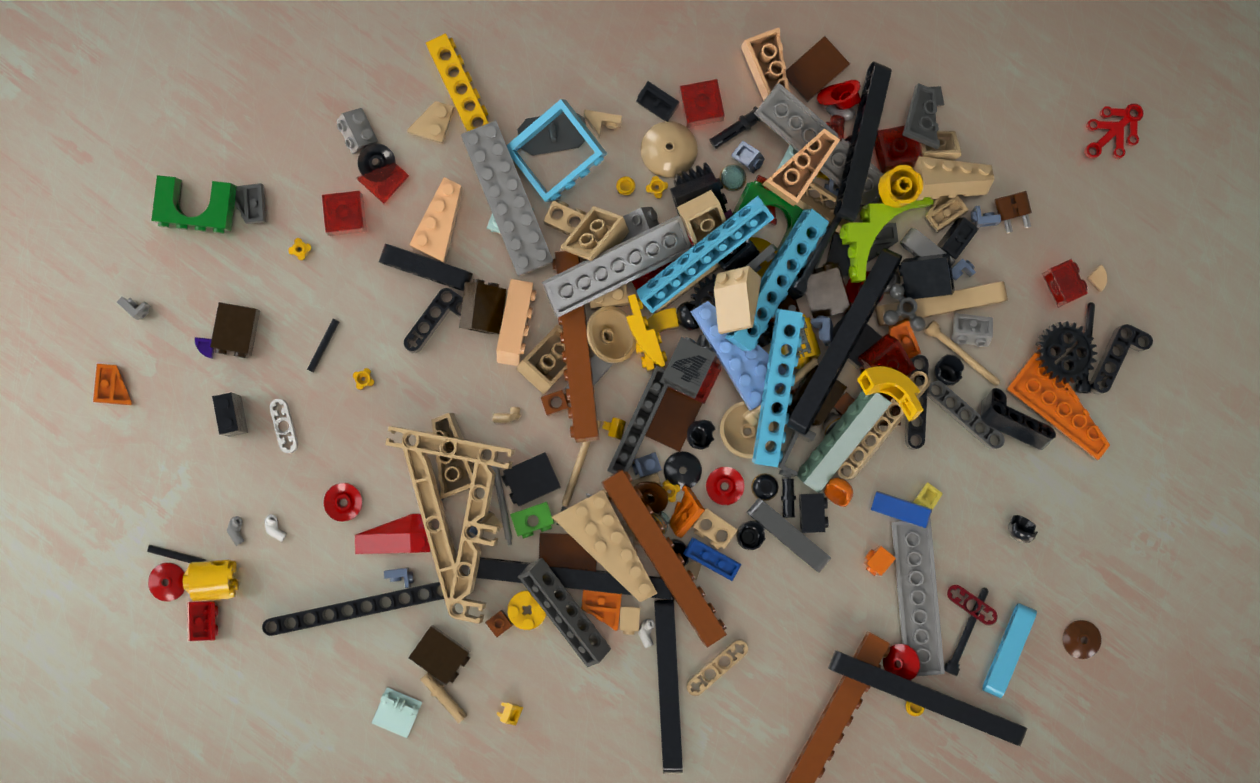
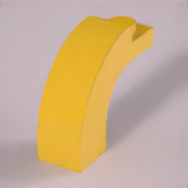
M676 308L659 311L647 319L649 327L646 330L654 329L655 333L679 328ZM636 342V355L643 354V350ZM644 353V356L641 357L642 368H646L647 372L654 371V362Z
M881 366L865 369L857 378L865 395L885 393L893 397L899 403L908 421L915 420L924 410L916 397L920 393L918 387L906 375L895 369Z

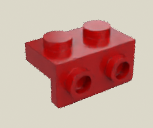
M215 601L187 602L188 641H215V636H218V625L215 624V617L218 616V607L215 605Z

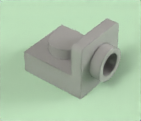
M121 297L117 301L124 310L137 320L144 318L149 313L148 309L151 307L144 301L136 308L138 304L131 298L127 300Z

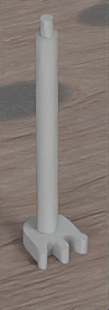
M491 466L496 473L495 486L505 539L508 545H512V535L499 470L501 467Z

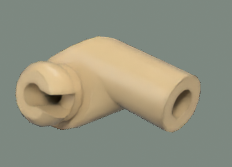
M511 407L510 414L494 413L492 420L494 423H509L517 420L521 416L520 408Z

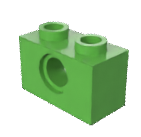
M548 502L510 514L517 536L522 535L523 539L534 535L533 531L540 529L541 532L552 529L551 525L555 524ZM531 515H535L539 519L538 524L534 527L528 523V518Z

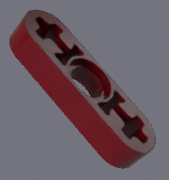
M952 585L948 589L947 595L951 602L984 625L991 626L996 623L998 618L997 612L989 605L959 585ZM959 589L960 595L965 597V594L969 595L964 600L963 605L960 604L962 601L960 598H952V590L957 591ZM969 600L977 601L978 608L971 611L967 608ZM982 605L985 607L983 609L984 612L993 613L992 617L994 619L992 621H985V616L981 613L980 616L976 615Z

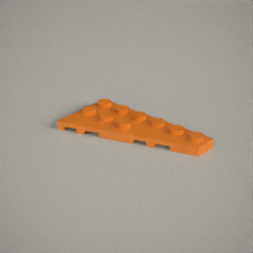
M1034 352L1006 390L1090 456L1099 460L1110 446L1109 442L1098 426L1095 425L1088 411L1082 406L1079 401L1080 399L1069 383L1064 384L1063 379L1061 382L1056 383V377L1050 380V373L1043 374L1045 368L1038 367L1042 362L1036 361L1040 354Z

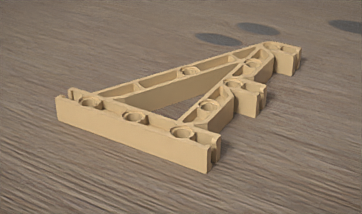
M389 426L388 432L395 434V432L403 433L402 443L386 438L385 445L403 448L448 613L454 619L480 624L483 622L484 615L480 614L479 617H476L468 612L470 606L479 607L478 611L482 612L486 608V602L466 598L474 592L482 551L477 543L496 546L498 538L495 537L494 540L483 538L484 529L493 530V534H497L501 526L480 521L489 514L496 476L491 466L512 469L513 461L502 463L497 461L498 452H508L507 456L511 457V455H514L515 449ZM411 435H414L416 437V443L414 445H411L409 443V437ZM448 442L454 444V450L451 453L446 449ZM486 449H489L492 452V457L490 460H487L484 457V452ZM426 453L475 462L458 555H456L432 464ZM478 488L484 489L485 496L483 498L477 496ZM434 519H437L440 522V526L438 529H435L432 526V521ZM472 526L478 530L476 537H473L469 532ZM464 565L470 567L469 575L463 573L462 568ZM457 603L463 606L462 613H458L455 610Z

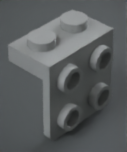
M641 207L623 216L629 233L622 242L659 225L657 213L653 207Z

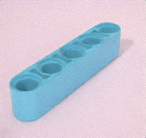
M1017 603L984 681L983 691L999 698L1003 697L1036 618L1037 610Z

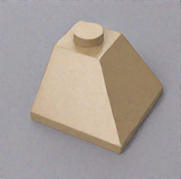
M937 131V137L940 140V147L938 149L917 141L918 158L920 156L955 161L961 156V149L955 131Z

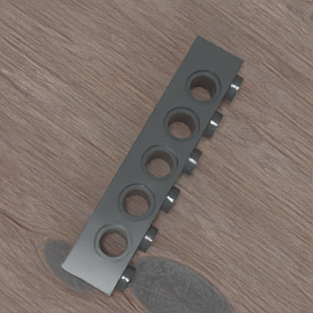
M656 365L608 467V472L614 474L619 470H623V472L629 471L668 386L660 382L665 369Z
M543 558L531 562L519 574L518 578L584 664L590 667L600 663L611 650L606 640L601 636L594 624L591 623Z

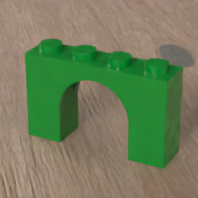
M157 175L151 221L158 223L157 226L169 228V225H176V228L188 230L189 226L195 227L194 230L203 232H206L207 228L224 234L225 230L231 231L236 185L212 181L210 202L207 209L199 216L187 217L182 212L179 203L182 180L176 177Z
M758 181L747 183L731 216L757 196L760 197L766 206H774L781 210L787 220V229L777 249L779 251L803 209L797 205L792 206L772 191L765 189V186ZM807 229V232H806V233H807V236L809 237V235H810V230ZM799 244L797 245V252H798V253L800 252V246H799Z

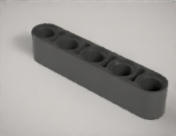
M941 381L930 383L927 396L987 448L997 449L1003 446L1005 438L1000 431L986 425L982 421L981 415ZM933 385H937L940 388L939 395L932 393L931 388ZM948 397L952 398L955 402L953 408L948 407L946 404ZM963 410H966L969 413L968 420H963L961 418V412ZM977 423L983 425L984 430L982 433L976 431L975 426ZM992 435H995L998 438V444L996 446L992 445L990 442V438Z
M758 498L746 512L818 573L831 560L828 554L762 499Z

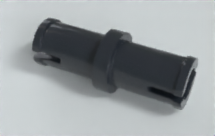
M782 479L783 496H781V500H783V518H794V500H796V496H794V479Z

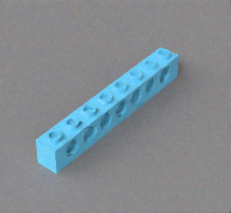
M760 197L754 198L636 291L641 302L651 313L659 309L774 219V216Z
M804 209L764 273L761 279L754 325L751 328V332L748 333L747 329L729 332L725 338L742 351H751L757 346L758 338L768 328V322L776 314V309H778L777 307L780 302L787 297V291L793 282L797 280V274L800 269L805 267L808 261L807 258L816 249L819 238L826 233L829 221L815 210ZM807 229L810 230V235H809V237L807 236V233H806V232H807ZM798 244H799V246H800V252H799V253L797 252V245H798ZM788 260L790 261V264H791V266H790L789 269H788V267H787V262H788ZM778 277L781 279L780 285L777 283ZM768 293L771 294L770 301L767 299ZM758 309L761 310V316H760V317H758V315H757Z
M776 309L752 458L754 464L778 467L783 458L781 445L786 440L784 427L789 421L787 408L792 402L791 386L795 384L793 371L794 367L798 365L799 357L796 353L797 347L800 348L802 337L799 334L800 328H803L805 323V317H802V312ZM787 325H791L793 332L787 336L784 333V329ZM788 344L790 351L788 354L783 355L781 348L783 345ZM780 364H785L787 367L786 372L783 374L778 372ZM778 383H782L784 387L780 393L775 392V386ZM779 402L780 410L773 412L772 405ZM773 421L777 422V429L769 431V424ZM768 441L774 442L772 450H766L765 448Z

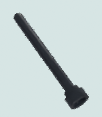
M838 216L833 218L801 278L793 282L791 290L796 294L803 296L808 289L807 281L842 218Z
M1093 302L1087 305L1085 332L1089 331L1088 338H1091L1093 333L1095 304ZM1083 376V380L1078 381L1075 392L1091 393L1092 385L1088 381V376Z
M982 588L978 598L985 602L988 595V589ZM976 601V603H975L974 608H973L972 611H974V610H976V609L978 608V603H977V601ZM970 615L952 659L945 663L944 671L955 676L960 671V664L958 663L977 621L973 616Z

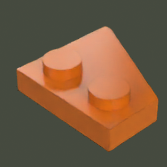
M97 364L93 402L132 405L117 365Z
M686 485L682 488V491L685 492L681 503L677 501L674 514L669 522V526L679 538H682L705 511L691 488Z

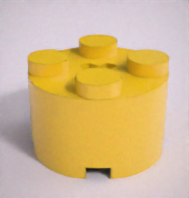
M900 165L886 172L880 177L878 191L882 202L894 208H901L914 202L923 190L921 175L908 165Z
M528 590L514 595L508 604L507 613L510 621L516 627L523 630H531L538 627L547 615ZM530 605L532 607V614H524L523 606L527 607Z

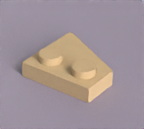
M435 101L408 128L407 132L443 144L454 107Z
M948 195L939 196L938 199H935L934 204L926 215V219L938 233L966 214L969 209L958 195L953 198H948Z

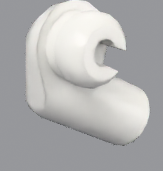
M270 514L266 517L265 528L267 534L282 542L287 534L278 529L276 516Z
M645 619L638 631L645 648L654 644L650 637V633L655 627V622L652 619Z

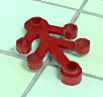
M1130 104L1125 109L1111 108L1109 106L1102 108L1100 116L1104 119H1108L1111 116L1123 118L1119 122L1098 121L1096 119H1091L1087 122L1086 127L1089 131H1095L1096 129L1110 130L1099 141L1090 143L1085 148L1086 156L1090 159L1097 158L1102 152V147L1116 135V145L1112 154L1116 159L1122 158L1125 155L1124 127L1128 123L1130 135L1126 138V143L1129 146H1135L1139 142L1137 128L1138 121L1142 119L1144 114L1142 107L1138 104ZM1104 110H1108L1109 115H1105ZM1131 111H1135V117L1131 116ZM1090 122H1094L1096 127L1092 128ZM1130 137L1135 138V143L1130 141ZM1091 148L1095 150L1094 155L1089 152ZM1116 150H1120L1122 155H1117Z

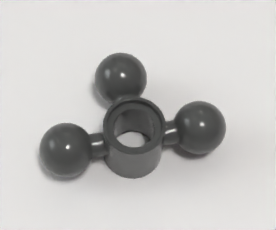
M893 284L889 289V294L892 298L898 299L900 303L896 311L888 310L883 316L884 322L887 325H895L899 320V316L910 317L911 329L917 332L922 331L925 328V320L915 314L918 307L917 302L912 298L904 297L905 289L901 284ZM904 303H909L911 305V312L904 311Z

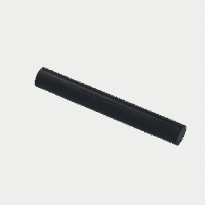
M332 319L307 370L314 373L339 321Z
M149 545L147 549L149 553L187 563L206 561V559Z

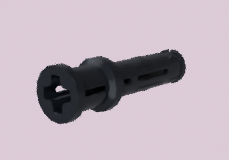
M756 106L753 107L751 112L745 116L741 115L739 121L710 138L709 141L712 146L717 149L744 130L749 131L758 122H763L754 114L758 108Z

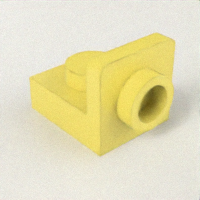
M927 482L912 502L933 510L943 493Z

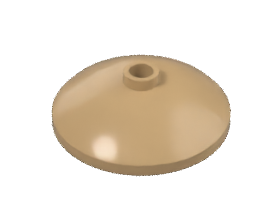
M673 121L661 122L651 127L644 135L641 143V157L645 166L655 175L664 178H674L675 174L681 176L682 171L687 172L693 166L697 157V142L692 132L684 125ZM671 144L673 148L668 150L666 145Z
M605 306L596 310L589 318L587 324V339L592 351L601 360L608 363L625 361L632 355L636 347V340L626 320L628 314L614 306Z
M744 401L734 404L725 412L720 423V436L723 444L731 453L742 458H753L758 423L752 427L743 415L749 410ZM773 421L769 424V431L777 429V422ZM750 429L751 434L746 435L744 430ZM768 441L766 443V450H770L772 448V446L774 445L773 441Z

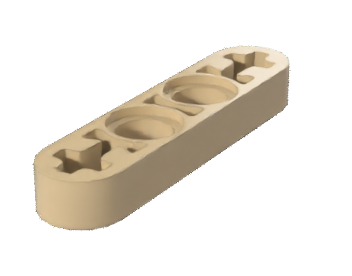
M743 640L732 642L687 682L688 692L693 696L702 694L747 654V644ZM736 644H743L744 647L742 649L744 652H737L734 655L735 657H737V659L733 660L732 656L729 653H727V651L730 650L731 652H734L736 650ZM722 656H728L730 659V664L727 667H722L719 664V659ZM707 669H713L716 673L715 677L711 680L705 678L704 673ZM701 675L708 684L706 686L703 683L700 684L698 692L696 690L691 691V683L697 684L700 681L698 676Z

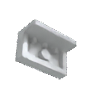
M362 108L342 113L337 119L338 130L342 132L345 144L352 154L361 148L378 142Z

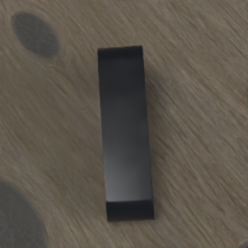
M450 288L441 289L405 337L404 347L411 353L419 352L449 311L458 317L461 316V313L458 312V307L462 304L463 297ZM444 294H452V299L450 302H444L442 300ZM435 308L441 310V314L437 318L431 316V312ZM422 324H429V331L427 333L420 332ZM417 332L423 339H417V336L414 334ZM411 340H416V344L418 345L417 347H411V344L409 342Z
M1128 324L1116 328L1090 381V385H1092L1091 392L1094 394L1108 392L1129 348L1138 352L1149 349L1153 344L1151 335ZM1122 329L1128 332L1126 339L1121 336ZM1140 337L1145 340L1144 347H1141L1138 343ZM1114 346H1117L1120 350L1118 356L1113 353ZM1106 363H1108V364L1111 365V367H1112L1111 373L1106 372V370H1105V364H1106ZM1102 381L1101 385L1103 388L1099 389L1097 382Z
M992 389L982 400L981 419L986 425L1040 450H1043L1056 437L1054 429L1049 425L1008 407L1006 394L1001 389Z

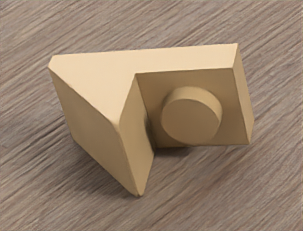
M584 110V118L599 139L602 124L610 129L621 127L622 116Z

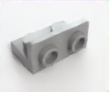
M961 313L954 314L953 334L951 337L954 343L976 345L978 347L989 346L993 337L992 317Z

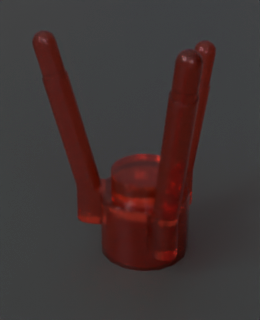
M833 115L830 118V122L825 123L838 134L839 142H841L842 138L844 139L845 118Z

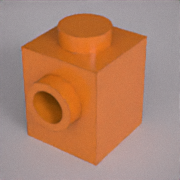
M878 546L875 551L871 549L865 556L866 561L864 564L868 566L866 570L873 576L876 574L882 576L896 558L885 548Z

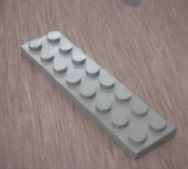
M778 83L754 114L798 152L824 128L839 138L840 141L820 169L824 175L832 179L839 187L849 143ZM872 163L869 166L861 207L869 203L876 204L881 198L878 184L880 177L884 174Z
M497 121L461 134L517 275L520 276L553 263L552 256Z
M677 215L602 252L592 261L586 260L543 281V287L555 316L558 318L679 258L692 246L682 218Z
M929 519L927 528L905 521L891 522L894 557L896 558L895 572L902 644L912 647L919 656L920 669L917 676L945 674L931 519Z

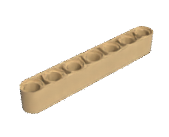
M1004 281L956 290L952 295L914 299L918 306L915 314L916 316L926 318L1008 301ZM900 302L876 307L879 326L887 325L883 320L885 312L888 310L896 311ZM909 303L903 304V309L905 312L912 311V307ZM899 316L898 322L906 318L909 321H911L910 317Z
M922 371L914 372L909 378L920 390V393L916 396L917 399L921 397L930 385L929 376ZM918 376L925 377L923 385L918 386L916 384ZM894 398L890 401V406L837 470L838 475L842 479H854L905 417L902 408ZM894 406H899L901 409L900 414L897 416H893L891 412ZM882 421L888 422V428L885 431H881L879 428ZM870 436L876 438V443L873 446H869L867 443ZM858 451L864 453V458L861 461H857L855 458ZM846 466H850L852 469V473L849 476H845L843 473Z

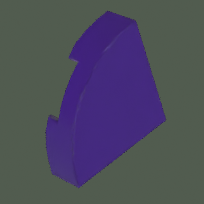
M195 337V345L199 352L205 357L213 359L214 349L210 348L211 339Z

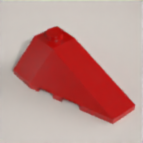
M410 514L355 535V554L431 552L421 514Z

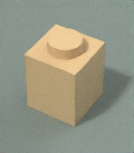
M621 606L619 630H623V634L635 635V631H639L640 607Z

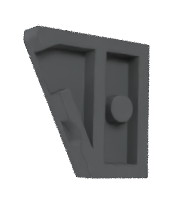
M261 183L237 186L235 206L241 212V217L246 224L266 222L264 185Z
M896 223L886 224L876 236L870 249L867 263L878 256L883 248L888 249L898 242Z

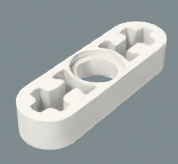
M275 399L270 403V412L281 451L293 453L298 448V442L290 410L286 401ZM278 402L280 405H284L281 413L282 415L286 414L287 417L276 419V416H280L279 411L274 410ZM281 421H287L289 424V428L285 432L279 429ZM291 433L292 436H288V440L290 442H293V445H291L290 450L287 447H284V444H286L287 441L286 437L281 438V435H287Z

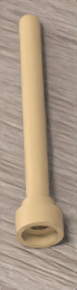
M934 320L925 328L924 333L929 337L938 338L994 386L1000 384V380L942 333L939 324Z
M816 358L809 361L795 374V384L818 365ZM783 385L775 392H782L784 388ZM761 405L755 410H748L743 415L752 427L758 423Z
M597 420L598 428L600 429L602 421ZM591 441L583 442L562 500L564 506H568L571 501Z

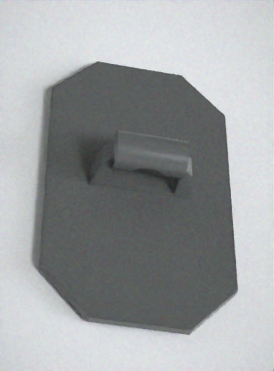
M563 112L521 147V149L534 156L579 148L585 139ZM577 114L586 125L585 118ZM540 116L525 119L517 129L518 135Z

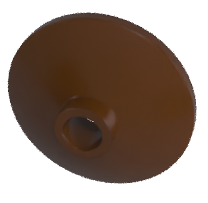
M649 481L641 482L634 486V489L638 488L642 493L643 498L641 500L644 505L648 504L653 513H655L653 515L665 510L668 504V494L662 486Z
M1085 620L1074 621L1066 627L1063 633L1064 648L1075 658H1090L1100 649L1101 634L1098 628L1091 622ZM1085 636L1087 641L1082 644L1081 638Z

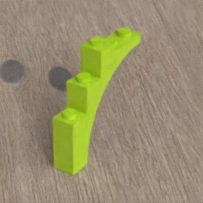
M924 197L923 200H915L901 208H894L884 203H869L863 206L860 212L863 222H848L841 226L840 238L842 239V245L850 246L848 248V257L850 258L849 277L851 278V283H859L866 280V264L869 252L882 228L892 218L904 211L933 205V199Z

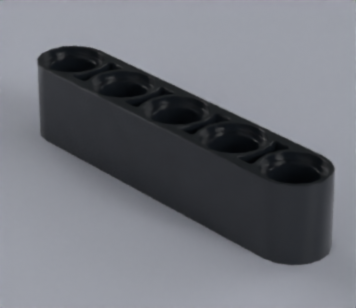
M389 244L384 245L379 259V263L460 291H464L465 282H470L473 275L466 270Z
M917 355L909 361L908 378L917 371H922L928 375L929 362L925 356ZM916 359L922 361V369H917L914 366ZM918 376L917 378L921 380L923 385L925 382V377ZM928 388L919 398L924 409L918 416L920 425L918 427L914 426L906 417L905 444L912 450L921 448L925 443ZM913 435L919 438L917 446L911 444L910 439Z

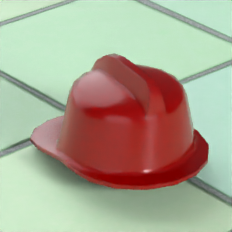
M849 80L825 87L818 93L817 100L822 105H835L843 110L849 109L855 104L860 103V95L858 93L861 87L860 82Z

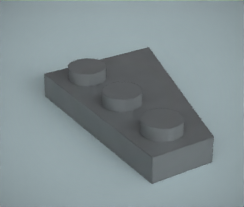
M919 83L915 86L903 136L938 149L940 147V140L937 137L939 127L938 123H936L937 104L934 89Z

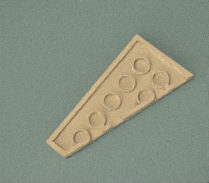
M604 490L552 516L571 537L640 603L657 594Z

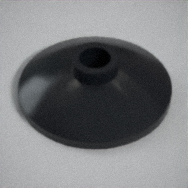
M379 143L370 144L363 148L357 160L360 173L366 179L374 182L387 179L393 173L396 163L393 152L387 146ZM377 158L378 164L373 165L372 160Z
M676 452L664 464L665 479L673 485H679L680 490H682L684 485L692 488L701 478L702 467L700 461L689 452ZM680 467L686 468L685 474L679 472Z

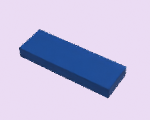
M879 491L875 494L871 508L872 511L923 528H927L932 513L931 508Z
M693 537L683 553L685 556L733 581L742 565Z

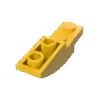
M635 294L628 296V301L633 315L627 316L626 320L633 337L643 352L656 365L664 368L665 362H668L665 350L661 351L659 346L662 343L659 332L655 333L654 329L646 330L649 324L646 316L642 317L640 311L643 309L640 298H636Z

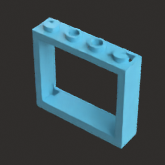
M560 99L506 145L513 161L545 202H553L562 196L560 194L562 191L571 189L579 177L584 178L590 173L589 169L594 165L598 166L604 160L603 157L607 155V152L565 99ZM564 112L595 153L547 192L517 151Z

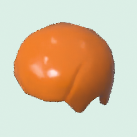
M836 477L830 479L825 485L824 494L830 501L843 507L849 504L853 497V489L849 482Z

